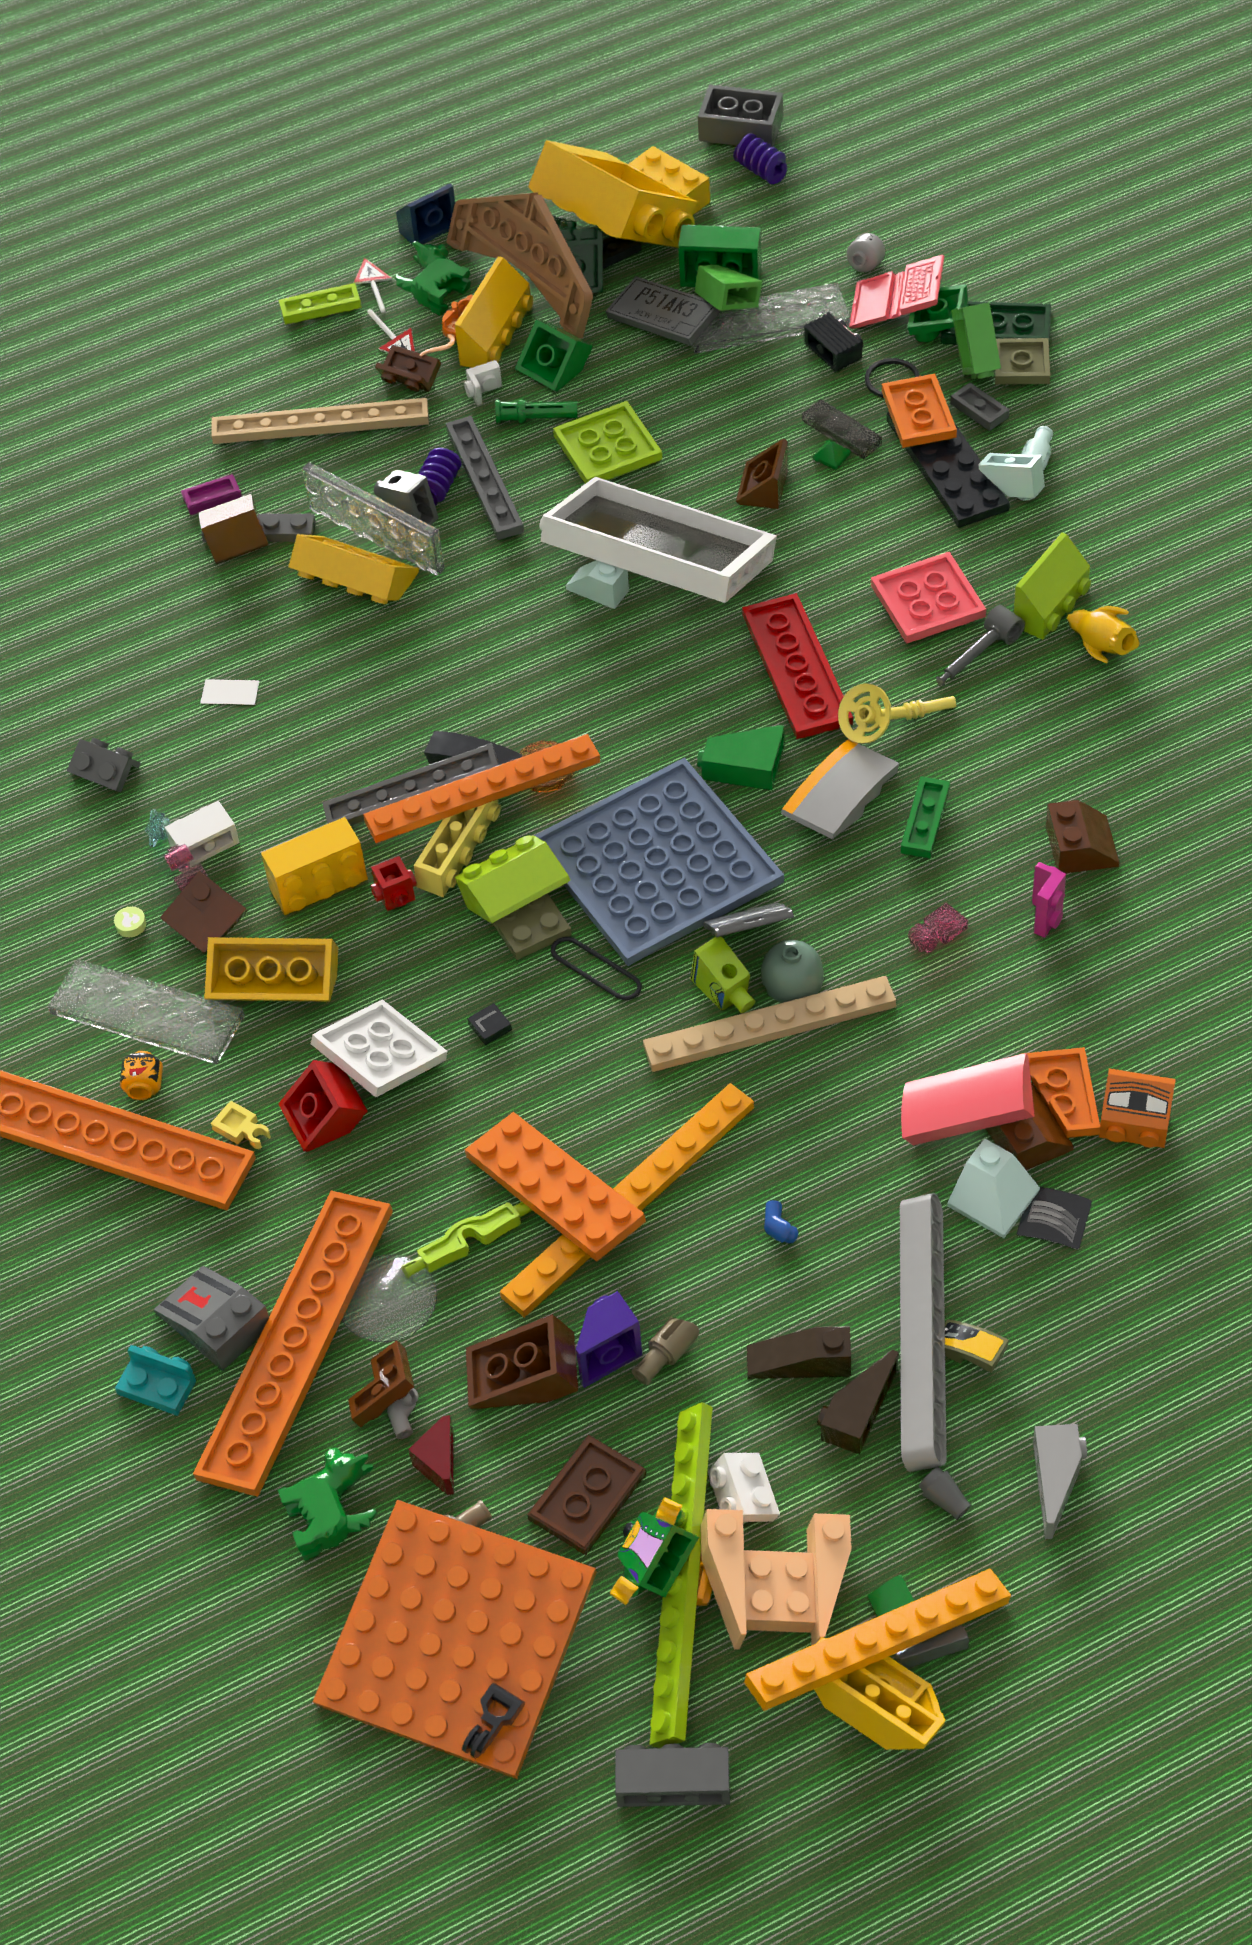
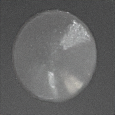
M381 1255L371 1258L342 1318V1322L355 1335L374 1342H392L414 1334L427 1323L436 1306L437 1289L432 1275L426 1269H423L407 1278L401 1269V1265L413 1259L402 1255Z

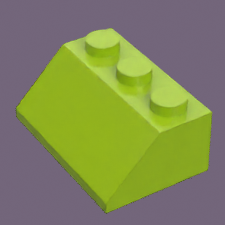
M1063 532L1015 587L1014 613L1025 620V632L1042 640L1050 631L1056 630L1064 614L1072 611L1076 600L1080 595H1085L1091 585V579H1089L1090 565L1069 536Z
M534 835L519 838L515 845L510 848L493 852L489 859L480 864H471L463 869V873L455 876L467 909L490 923L496 922L571 881L569 875L547 843Z

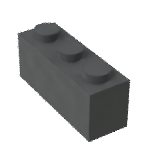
M716 1743L701 1744L699 1748H684L679 1744H667L658 1749H646L642 1745H629L624 1749H615V1794L617 1806L729 1805L730 1770L728 1747H721Z

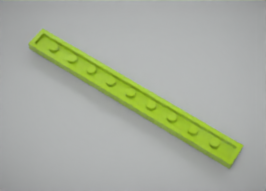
M703 1402L679 1412L677 1421L678 1431L674 1454L675 1464L671 1500L683 1505L681 1509L686 1516L684 1523L678 1527L697 1535L699 1539L667 1596L662 1599L649 1744L656 1748H661L667 1744H678L684 1742L686 1738L701 1555V1523L704 1518L713 1407Z

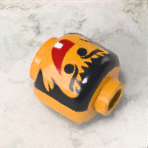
M138 1051L128 1055L122 1062L120 1087L129 1097L136 1100H146L152 1095L157 1094L162 1082V1062L148 1051Z

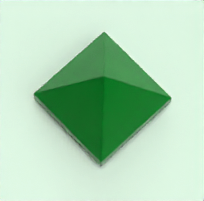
M827 440L813 455V460L836 470L851 454V450Z

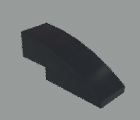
M443 731L433 732L424 751L429 764L492 743L499 765L524 757L518 752L487 740Z

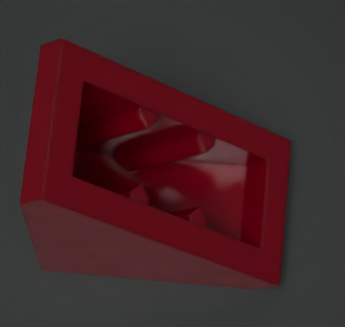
M447 1415L442 1416L408 1450L412 1465L445 1494L453 1495L454 1430L451 1417Z

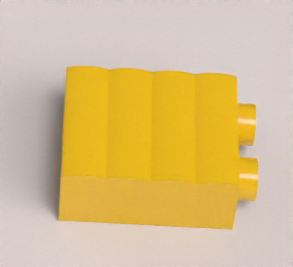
M546 140L528 187L533 193L538 192V195H542L543 198L552 200L559 208L574 212L584 222L597 225L603 232L612 237L678 248L681 226L695 225L692 215L698 202L606 152Z

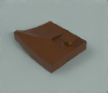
M199 871L160 918L206 955L208 937L224 938L248 910Z

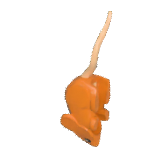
M468 295L458 303L453 301L451 303L452 311H447L443 316V335L450 342L444 346L425 350L420 354V357L427 353L447 350L454 345L455 341H457L455 324L473 295Z

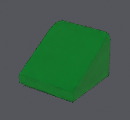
M902 1575L892 1578L867 1595L877 1617L914 1601Z

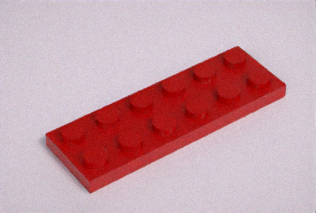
M795 593L742 607V616L796 739L839 729L838 711L844 696L798 594ZM849 712V723L853 725V715Z

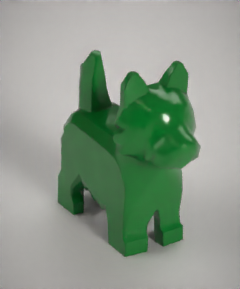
M414 241L412 245L417 254L413 258L424 270L414 279L395 275L396 285L401 287L402 290L411 292L420 305L427 306L432 312L442 316L448 310V305L441 304L445 296L451 293L452 290L464 294L470 288L471 280L468 279L470 269L461 267L454 261L447 259L449 252L444 244L438 246L431 244L422 245Z
M336 1447L331 1448L325 1453V1468L322 1471L301 1480L292 1487L278 1489L282 1504L286 1507L289 1517L302 1514L308 1525L307 1530L304 1532L299 1530L292 1532L304 1561L318 1556L324 1549L337 1547L339 1543L345 1541L351 1532H361L362 1528H370V1522L377 1515L375 1509L355 1515H346L340 1499L344 1491L355 1485L361 1477L369 1474L374 1469L372 1464L364 1465L369 1458L368 1454L355 1457L350 1453H341Z

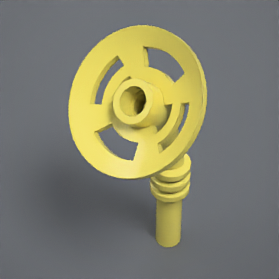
M866 683L859 684L851 688L844 695L839 706L838 721L842 732L848 739L856 743L866 744L880 738L888 728L890 720L906 718V720L917 719L918 716L922 718L927 713L955 708L956 699L954 696L926 702L917 700L916 703L911 701L910 704L907 702L901 707L891 708L887 694L880 687ZM870 692V696L862 697L857 702L853 701L860 694ZM880 698L884 703L885 709H881L878 704ZM870 701V705L864 704L865 702ZM849 712H855L854 717L858 725L855 730L850 726ZM880 726L879 730L874 734L864 736L865 732H872Z

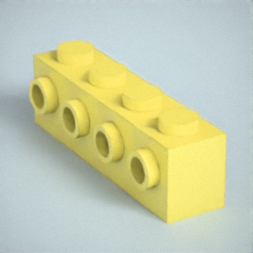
M498 800L442 820L414 864L417 888L444 897L448 889L456 885L455 876L459 875L464 865L467 866L470 863L477 843L481 844L483 842L491 821L495 822L500 814L501 805L498 804Z

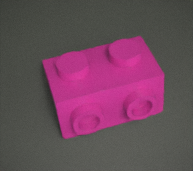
M1038 862L1035 866L1032 904L1036 906L1034 933L1045 938L1051 928L1056 929L1063 917L1066 873L1041 862Z

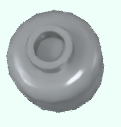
M872 233L858 236L847 249L849 264L859 272L866 273L872 271L885 256V246L882 240Z

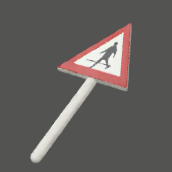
M364 258L354 283H370L380 311L382 313L386 311L376 282L389 281L392 278Z
M371 309L367 311L372 319L392 339L381 346L379 350L388 353L391 345H395L415 352L411 328L396 337Z

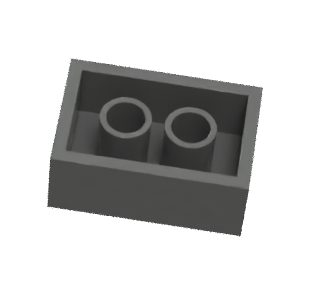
M709 85L698 114L699 141L737 146L743 137L753 133L757 138L763 139L764 142L774 147L784 118L783 93Z

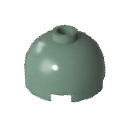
M798 940L782 941L774 945L764 956L761 966V981L767 989V994L778 1002L784 1003L811 996L821 990L824 980L821 957L807 943Z

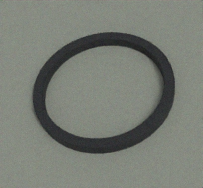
M888 358L875 362L867 369L865 384L874 395L884 398L882 391L874 388L869 381L870 374L876 368L886 364H899L909 368L915 377L920 375L918 369L912 363L903 359Z

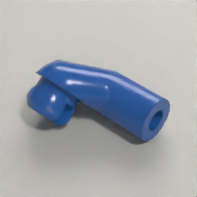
M768 1201L765 1207V1232L781 1243L784 1241L788 1244L795 1242L798 1237V1230L795 1226H791L788 1221L781 1218L782 1204L779 1201Z

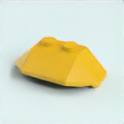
M821 1638L818 1642H821L828 1638ZM886 1657L814 1689L824 1708L886 1750L924 1749L945 1723V1718L940 1711L932 1685L891 1657Z

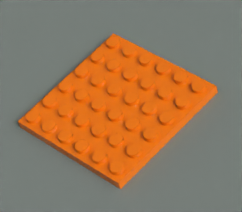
M397 1500L313 1699V1703L324 1709L517 1779L597 1574L596 1568ZM492 1683H496L523 1700L525 1705L513 1724L503 1726L488 1749L478 1758L474 1759L470 1756V1752L465 1753L462 1751V1746L474 1726L479 1725L483 1728V1731H491L489 1727L482 1724L481 1717L484 1713L480 1699ZM494 1700L488 1707V1712L496 1717L504 1716L509 1710Z

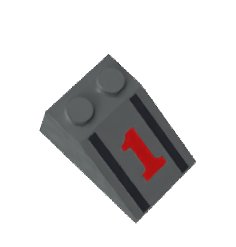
M205 1266L200 1267L153 1309L162 1320L222 1371L260 1337L269 1318L266 1306L244 1287Z

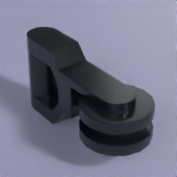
M492 1683L480 1699L484 1713L481 1717L482 1724L489 1727L491 1731H483V1728L479 1725L474 1726L462 1746V1751L465 1753L470 1752V1756L474 1759L478 1758L488 1749L503 1726L513 1724L525 1705L523 1700L496 1683ZM493 1700L509 1709L504 1716L496 1717L488 1712V1707Z

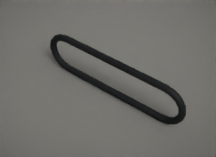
M561 937L552 944L551 954L557 961L614 997L621 1000H631L640 994L642 984L636 976L577 939ZM564 941L576 944L634 980L637 984V990L628 996L615 992L558 956L555 951L556 946Z

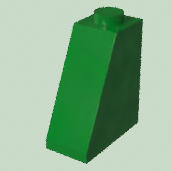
M776 725L707 738L705 748L699 750L697 757V767H701L702 779L772 790L785 746L784 726Z

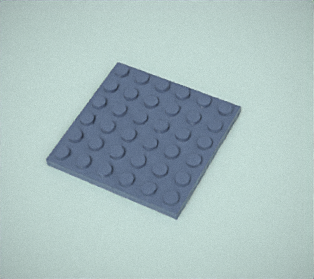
M685 757L534 835L545 841L570 877L571 881L564 884L565 888L627 966L704 926L703 921L718 918L784 883L782 871Z

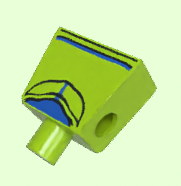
M714 937L694 950L691 981L720 1010H725L733 1004L741 1013H745L752 1008L756 1001L748 992L750 974L722 937Z

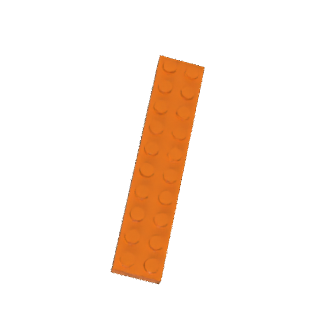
M0 1070V1137L228 1211L256 1160L254 1151Z
M330 1191L193 1472L197 1481L259 1496L390 1219L393 1210L389 1203Z

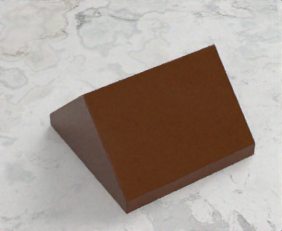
M785 438L746 462L736 502L739 505L779 509L788 473V441Z
M251 494L199 512L201 529L216 564L269 545Z

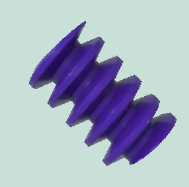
M749 133L743 137L734 150L733 158L735 161L772 185L777 184L785 177L787 172L785 154L780 151L778 152L777 148L771 147L769 143L764 142L761 138H757L755 134Z
M434 448L431 450L418 474L427 478L435 506L438 502L445 499L446 493H448L450 485H452L462 465L460 457L447 448Z

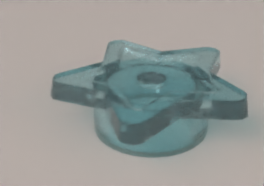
M151 809L150 822L145 827V832L149 835L150 847L153 848L158 840H166L165 826L170 824L168 817H165V813L158 814L156 809Z

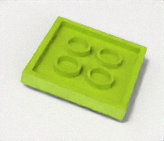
M628 401L553 428L555 439L585 484L594 477L609 480L663 459L661 449Z

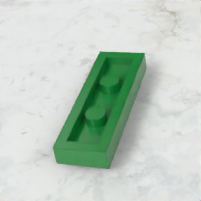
M920 776L901 843L902 854L931 859L950 791V781Z

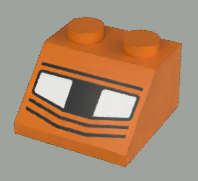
M1109 1068L1099 1138H1105L1113 1142L1124 1141L1141 1144L1148 1148H1165L1176 1079Z

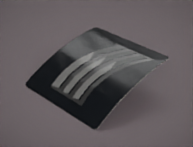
M1040 1187L1039 1192L1021 1216L1017 1235L1048 1240L1078 1250L1092 1201L1072 1193Z

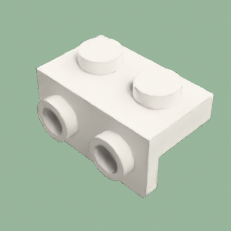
M723 1453L709 1469V1482L713 1487L719 1509L743 1510V1522H774L780 1515L759 1453Z

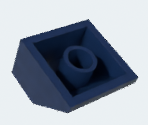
M450 183L407 204L396 212L399 233L411 244L417 241L423 245L449 232L455 205L453 185Z

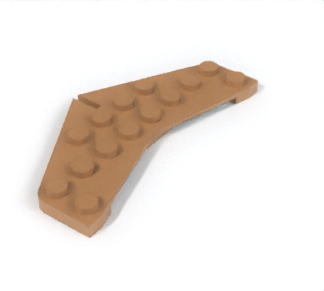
M538 192L458 200L454 205L446 243L454 249L461 251L468 250L496 259L498 256L503 257L507 262H510L529 276L559 315V324L562 328L580 339L583 338L593 293L542 195H538Z

